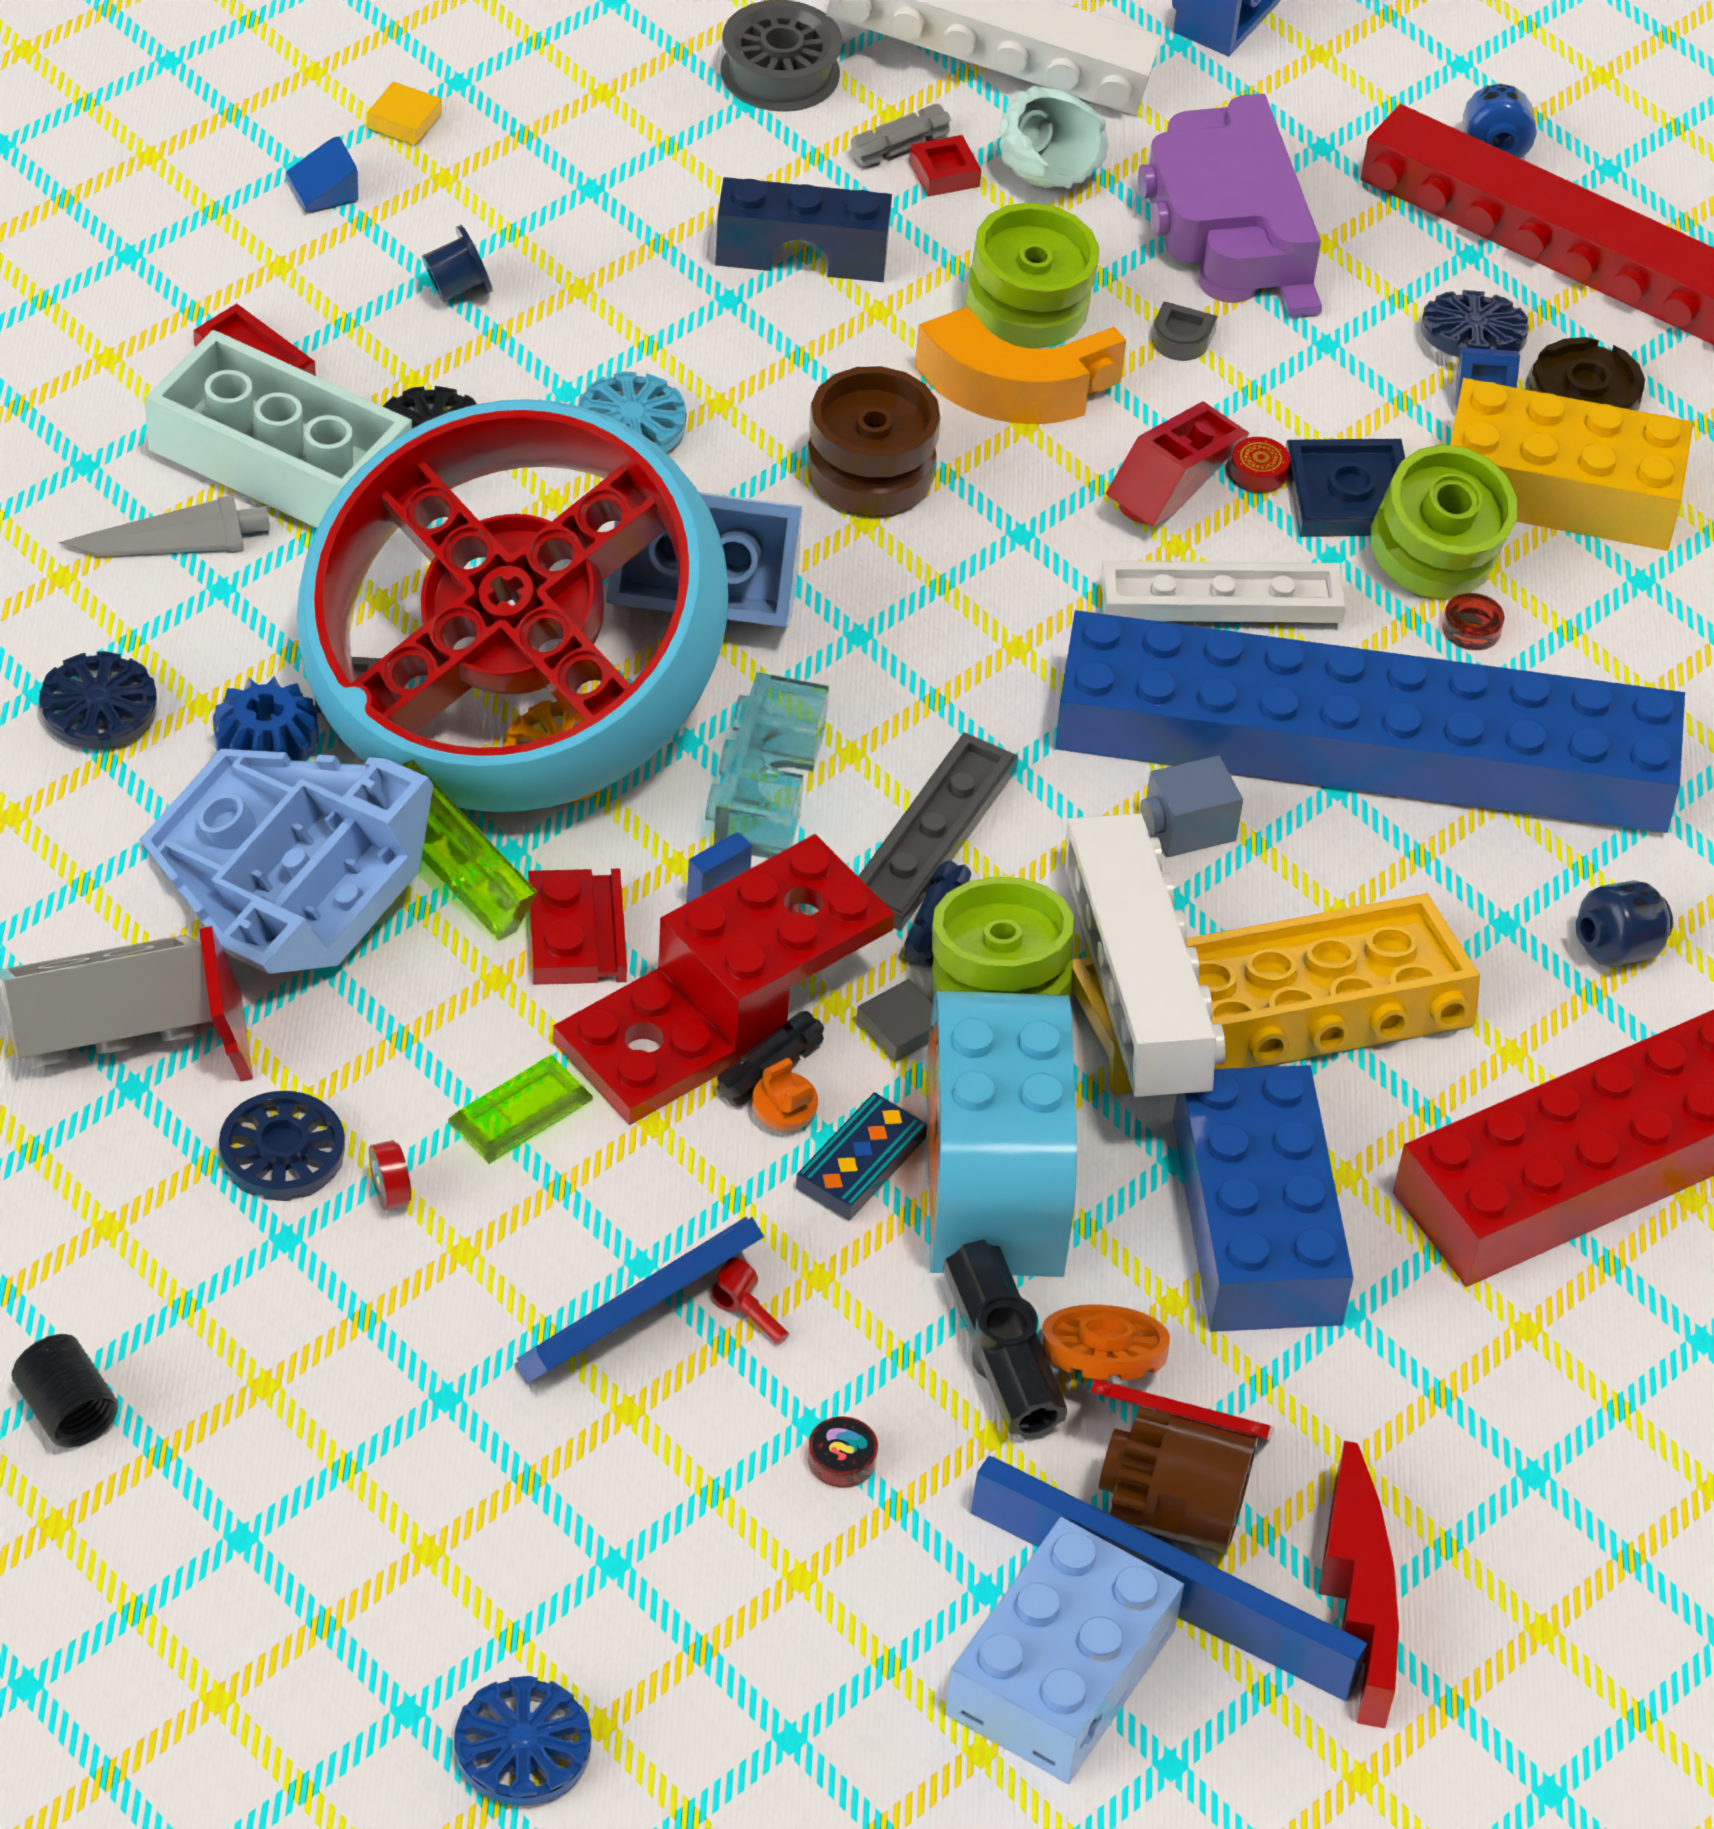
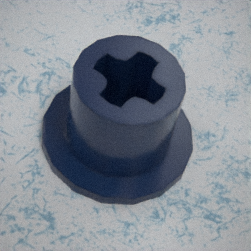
M462 225L455 227L458 239L422 255L427 273L443 302L481 285L486 294L493 292L489 276L478 251Z

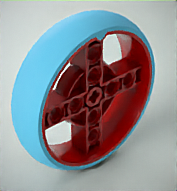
M533 399L500 400L468 406L428 420L400 435L383 447L356 471L341 488L326 510L308 550L298 594V641L305 673L316 702L326 720L341 740L365 763L368 757L386 758L429 777L433 784L432 801L469 810L490 812L528 811L556 806L597 792L625 777L649 760L671 739L686 721L703 694L715 669L723 644L728 614L726 561L718 529L709 508L696 487L672 458L654 442L633 428L604 414L556 401ZM518 468H563L589 473L604 479L553 521L527 514H504L479 521L450 490L478 477ZM438 518H448L444 524L437 528H427L432 521ZM607 522H620L614 529L610 531H597L603 524ZM400 528L431 562L421 590L422 626L361 676L357 677L350 648V624L354 604L362 581L373 560L387 540ZM667 530L678 564L676 605L669 627L659 648L645 669L630 684L594 645L603 620V581ZM481 557L486 558L476 568L464 569L471 560ZM560 560H572L562 570H549L553 564ZM513 600L516 604L511 606L508 601ZM475 637V640L464 649H453L455 644L461 639ZM549 640H562L551 651H539L540 647ZM417 676H427L425 681L416 688L405 689V685L411 679ZM593 680L601 681L595 690L584 694L577 693L582 684ZM472 687L490 693L505 695L530 693L546 688L578 723L572 728L547 738L505 747L477 748L456 746L433 741L415 734Z

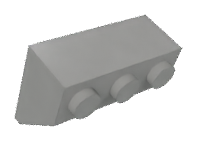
M186 934L0 969V1003L12 1051L18 1059L30 1057L31 1066L51 1065L70 1060L69 1049L95 1044L97 1054L127 1050L136 1046L134 1036L160 1032L161 1041L185 1039L201 1034L199 1024L212 1021L201 943Z

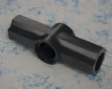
M985 1239L963 1244L957 1252L945 1258L943 1272L973 1343L971 1354L973 1366L978 1374L988 1380L1010 1434H1019L1023 1436L1024 1440L1047 1435L1054 1426L1065 1421L1067 1406L1036 1334L1038 1326L1037 1312L1031 1303L1020 1296L1000 1246H992Z

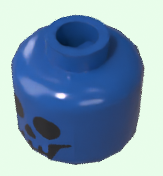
M1501 83L1487 85L1476 91L1466 103L1463 113L1466 134L1520 159L1533 147L1537 135L1533 107L1526 94L1516 87Z

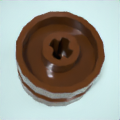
M883 366L848 369L834 374L821 384L811 402L809 422L811 437L808 441L807 450L808 478L821 498L837 508L861 515H890L913 507L928 494L935 478L937 459L935 446L939 439L940 411L936 397L926 384L910 374Z

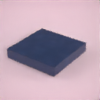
M1402 439L1287 440L1286 449L1290 455L1288 476L1299 536H1371V524L1396 470L1401 461L1405 459Z

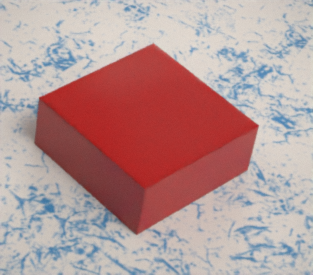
M963 135L911 144L909 162L928 197L980 187L981 168Z

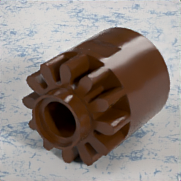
M1139 1406L1131 1432L1115 1428L1112 1433L1098 1489L1113 1493L1110 1515L1144 1532L1227 1555L1246 1493L1258 1438Z

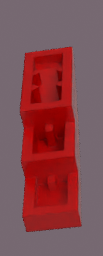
M1344 1441L1335 1477L1318 1594L1346 1599L1341 1630L1367 1643L1362 1663H1365L1357 1723L1385 1729L1395 1694L1399 1639L1394 1561L1380 1500L1358 1443Z

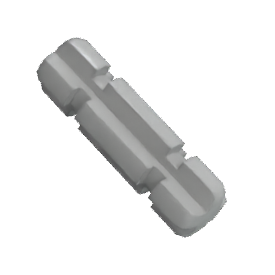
M932 104L918 111L919 116L912 112L876 127L875 134L873 130H868L855 135L851 139V155L860 166L868 167L882 161L883 154L885 158H890L910 150L911 144L926 142L925 137L928 138V141L948 134L950 131V115L944 111L940 104Z

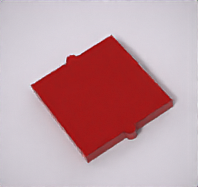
M213 927L201 928L199 932L211 1019L222 1040L226 1055L229 1056L240 1081L252 1079L253 1073L241 989Z

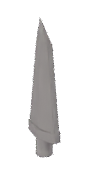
M230 495L218 497V500L92 532L58 543L97 558L224 550L233 552L244 550L241 534L270 530V522L266 506L237 510L234 496Z

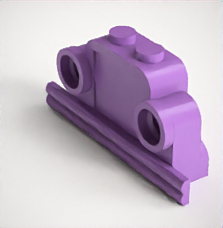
M1265 93L1235 97L1229 102L1228 107L1189 110L1174 115L1168 122L1167 132L1157 135L1152 140L1149 164L1140 165L1138 170L1140 194L1142 198H1149L1152 205L1151 222L1154 234L1156 236L1162 235L1168 253L1176 260L1185 263L1202 262L1199 272V285L1213 299L1227 303H1238L1254 297L1259 288L1278 287L1290 317L1298 318L1304 314L1307 316L1320 314L1322 304L1314 285L1321 239Z

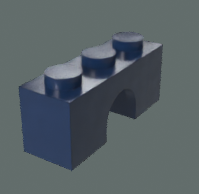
M723 177L717 218L715 266L771 271L774 251L778 246L792 240H804L816 244L827 255V277L884 283L892 194L870 192L867 190L819 187L809 184L799 185Z

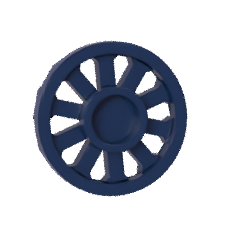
M1463 290L1462 295H1456L1454 291H1450L1436 296L1434 302L1430 300L1424 307L1421 330L1425 339L1435 348L1459 358L1460 347L1519 352L1526 344L1529 326L1527 315L1521 307L1514 308L1513 302L1498 295H1494L1492 298L1485 297V292Z
M99 651L94 656H86V653H81L63 660L62 666L59 668L54 667L46 674L41 691H39L40 713L47 729L60 740L82 748L104 749L130 742L140 736L151 725L157 711V693L154 679L149 676L144 665L132 658L126 660L121 658V654L107 651ZM98 670L96 677H94L90 672ZM112 672H118V674L111 678ZM144 701V703L138 704L136 702ZM65 710L62 713H54L55 711ZM122 716H125L134 721L129 723L128 721L121 720ZM77 722H80L81 724H83V725L77 727L76 730H73L72 728H70V727H72L74 724H76ZM108 727L109 732L99 733L98 728Z
M295 1091L262 1093L242 1102L225 1119L219 1136L220 1159L225 1173L233 1179V1183L240 1190L254 1195V1193L263 1195L264 1200L291 1201L293 1196L301 1195L303 1198L313 1195L325 1187V1183L336 1176L342 1167L345 1152L344 1129L337 1114L323 1101L311 1095ZM275 1108L279 1115L268 1117L266 1110ZM299 1109L307 1112L301 1119L293 1116L298 1113ZM243 1121L253 1123L257 1129L244 1127L241 1123ZM318 1126H328L326 1130L313 1132ZM238 1143L245 1146L233 1148L231 1145ZM329 1147L333 1149L331 1152L319 1150ZM251 1164L247 1169L241 1167V1165ZM307 1165L319 1169L315 1172H311ZM273 1169L271 1181L262 1179ZM287 1170L293 1174L296 1180L286 1181Z

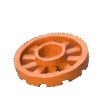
M1088 1304L1067 1307L1048 1316L1042 1325L1041 1344L1045 1356L1051 1357V1363L1066 1372L1071 1373L1078 1369L1082 1370V1377L1089 1379L1109 1380V1375H1118L1120 1380H1131L1145 1377V1371L1157 1373L1166 1364L1170 1335L1159 1321L1139 1311L1113 1305Z

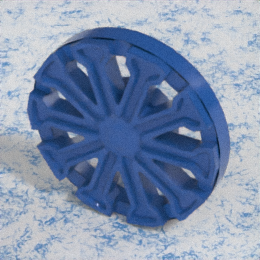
M533 1676L510 1677L509 1681L501 1683L496 1681L479 1689L473 1695V1699L462 1707L455 1727L454 1750L458 1767L464 1778L474 1789L497 1802L526 1806L550 1801L573 1787L581 1778L588 1765L591 1753V1729L588 1715L583 1707L574 1699L572 1693L553 1681H550L548 1684L538 1681V1678ZM516 1697V1713H513L503 1699ZM530 1698L543 1699L535 1711L530 1713ZM486 1709L496 1720L479 1716V1714ZM560 1709L568 1715L550 1720ZM474 1734L486 1739L470 1742L466 1740V1737ZM572 1734L580 1738L576 1742L560 1739ZM495 1756L487 1767L477 1769L475 1766L476 1761ZM551 1756L569 1761L571 1765L568 1768L558 1767ZM507 1771L516 1774V1779L510 1783V1786L499 1784V1780ZM539 1771L545 1778L546 1783L536 1786L530 1780V1774Z

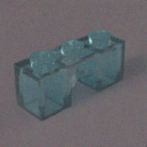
M757 672L750 696L739 695L733 718V731H737L738 735L736 740L726 739L724 742L719 775L725 776L722 785H711L706 805L705 820L715 822L714 844L733 833L739 832L752 844L753 856L768 859L792 846L801 813L803 775L778 769L796 768L814 771L826 729L829 686Z

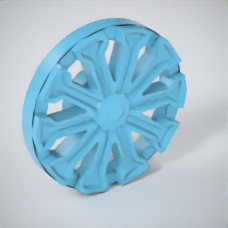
M624 371L615 373L614 377L609 379L603 376L587 386V391L579 397L578 406L604 414L633 428L646 438L651 437L655 440L654 443L665 453L675 447L682 439L686 429L687 417L685 402L675 387L667 386L666 380L648 373L646 377L636 376L637 372ZM634 390H638L640 392L637 395H635Z

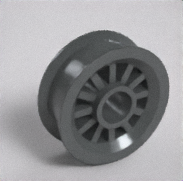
M767 0L741 8L726 22L722 33V43L726 53L721 62V77L727 89L741 101L770 111H797L823 102L837 88L840 68L836 59L842 49V35L837 24L831 17L826 16V13L796 1Z

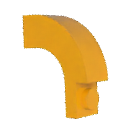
M967 306L919 324L915 367L936 391L954 404L970 412L1010 423H1056L1084 416L1087 395L1104 391L1113 385L1121 383L1126 339L1115 327H1111L1055 348H1024L1005 342L995 336Z

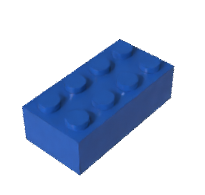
M1311 1065L1214 1069L1213 1091L1177 1094L1172 1119L1210 1332L1343 1326L1354 1277Z

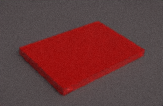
M1098 1379L1093 1380L1090 1391L1098 1395L1271 1440L1274 1428L1271 1425Z

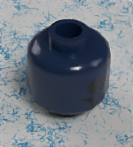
M1636 880L1603 885L1589 891L1581 902L1576 920L1577 937L1588 955L1598 964L1609 967L1645 962L1657 957L1665 948L1673 928V915L1666 899L1649 883Z

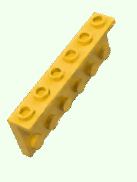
M1428 893L1187 938L1186 947H1195L1199 961L1198 984L1208 985L1212 1000L1211 1023L1221 1024L1224 1032L1225 1060L1223 1064H1215L1214 1069L1270 1066L1471 1027L1476 1023L1480 974ZM1092 957L1072 959V990L1109 1057L1108 1085L1115 1095L1133 1092Z

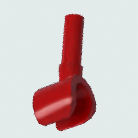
M735 1257L730 1258L716 1275L717 1282L712 1288L713 1302L724 1311L735 1312L739 1309L777 1345L781 1344L788 1337L789 1332L759 1304L760 1301L750 1294L758 1284L756 1271L745 1261Z

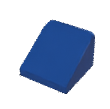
M339 136L326 141L286 171V178L305 213L358 200L357 167Z

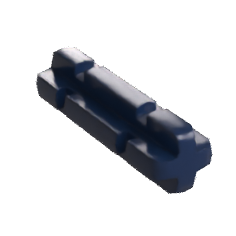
M948 860L939 865L933 878L935 883L929 887L914 920L916 926L910 929L904 942L905 950L903 956L908 963H917L923 968L933 966L932 925L934 909L948 892L970 881L972 873L965 864L957 865L953 861Z

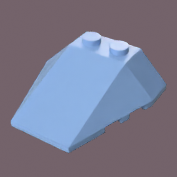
M220 749L139 840L206 927H213L221 947L227 954L268 974L338 966L420 872L433 784L429 777L386 758L368 757L365 765L342 764L336 755L318 754L315 762L292 761L286 752Z

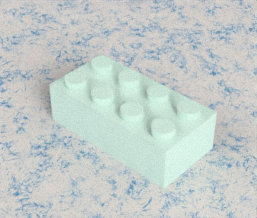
M212 330L145 397L148 450L318 528L326 510L341 488L356 471L379 450L412 429L411 419L215 330Z

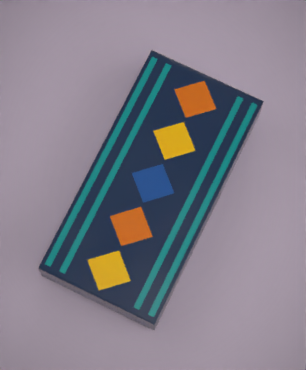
M874 1092L797 1173L796 1188L850 1221L926 1139L928 1124Z

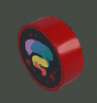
M390 1140L370 1145L369 1162L371 1174L382 1209L386 1211L409 1205L412 1198L411 1183L406 1160L399 1143Z

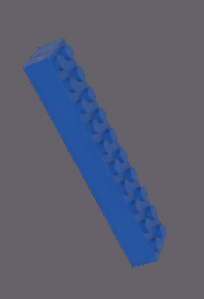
M1075 610L1060 699L1055 750L1172 766L1220 755L1228 772L1231 774L1668 833L1680 788L1685 692Z

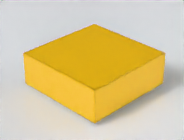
M393 81L367 112V128L417 145L442 114V98Z

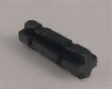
M809 1011L798 1012L784 1023L786 1030L783 1028L776 1029L741 1056L743 1064L736 1061L718 1074L717 1091L720 1096L726 1098L732 1106L745 1104L752 1098L754 1088L760 1079L763 1078V1072L766 1068L788 1057L794 1065L801 1060L798 1053L800 1055H807L823 1042L822 1033L824 1026L821 1021L815 1019Z

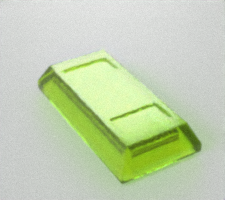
M550 1054L460 1109L448 1119V1123L490 1164L592 1101L593 1095Z

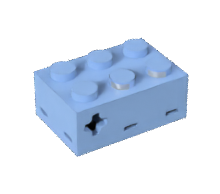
M1060 1517L952 1666L945 1715L1069 1784L1175 1631L1184 1583L1067 1519Z

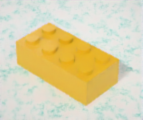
M1463 378L1450 445L1465 447L1489 458L1508 477L1517 496L1516 522L1669 551L1682 501L1694 422L1666 415H1656L1608 404L1557 396L1550 393L1504 386L1493 382Z

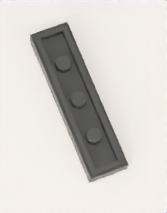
M963 732L858 877L895 913L893 928L902 931L924 900L929 887L935 883L933 878L939 865L945 861L953 860L1016 772L1018 755Z

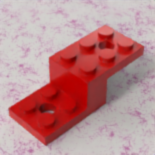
M813 834L660 917L658 968L553 1025V1043L630 1126L715 1078L736 1061L743 1062L740 1057L776 1029L783 1028L786 1030L784 1023L788 1021L790 987L893 930L895 913L816 834ZM795 904H808L815 907L818 912L809 916L804 913H791L787 908ZM638 1039H648L656 1042L660 1047L653 1052H647L644 1050H632L628 1045Z

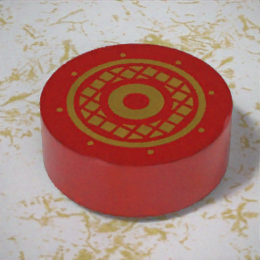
M1267 437L1243 439L1235 445L1232 451L1230 463L1231 477L1238 485L1247 490L1255 492L1273 491L1281 487L1287 479L1290 455L1281 443Z

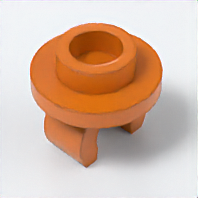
M789 1057L764 1070L763 1078L756 1084L752 1096V1107L758 1119L765 1125L781 1131H793L809 1124L813 1120L818 1106V1095L814 1086L803 1076L791 1072L793 1062Z

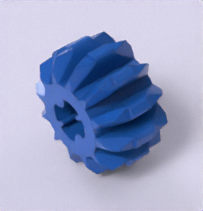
M275 676L267 684L258 685L248 677L244 690L227 688L223 703L216 705L215 713L213 714V731L215 732V748L217 751L220 749L286 752L292 761H307L309 753L316 751V744L319 742L317 709L313 704V698L303 697L298 683L290 684L283 688L280 687Z

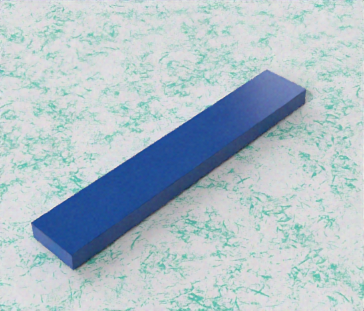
M988 1456L978 1470L971 1514L1037 1547L1041 1545L1059 1518L1063 1517L1184 1583L1178 1618L1347 1701L1357 1684L1367 1647L1365 1641L995 1457Z

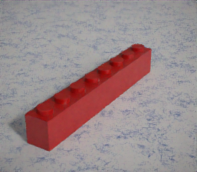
M1401 103L1368 137L1361 181L1714 345V247Z

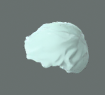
M1032 86L1026 91L1017 93L1013 102L1007 104V112L1002 117L999 131L1001 135L999 145L1002 152V160L1017 176L1024 178L1032 186H1040L1047 189L1051 187L1071 188L1073 183H1083L1085 177L1091 176L1093 170L1099 168L1106 159V151L1109 149L1105 131L1106 122L1096 111L1090 109L1088 105L1076 96L1059 89Z

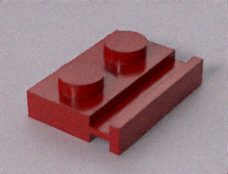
M620 868L611 869V875H592V869L528 871L533 985L598 983V977L617 976V983L627 982V956Z

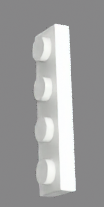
M1102 561L1100 576L1104 614L1153 621L1343 623L1346 603L1340 563Z

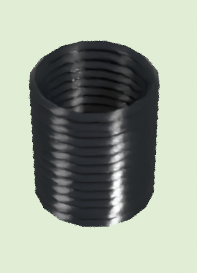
M55 1334L46 1336L26 1348L14 1364L11 1372L12 1381L20 1391V1394L23 1395L29 1408L36 1415L48 1437L51 1438V1441L56 1446L71 1448L84 1445L105 1432L114 1421L119 1409L118 1400L111 1392L108 1384L104 1382L88 1354L85 1353L82 1345L73 1335Z

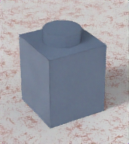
M1220 755L1150 771L1147 797L1141 800L1140 812L1143 815L1149 835H1156L1166 856L1171 857L1236 841L1244 799Z

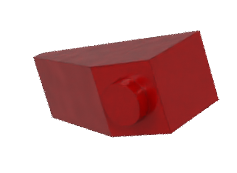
M1202 401L1138 436L1105 494L1119 503L1120 511L1129 519L1154 527L1174 515L1232 456L1235 445L1241 440L1246 439L1250 433Z

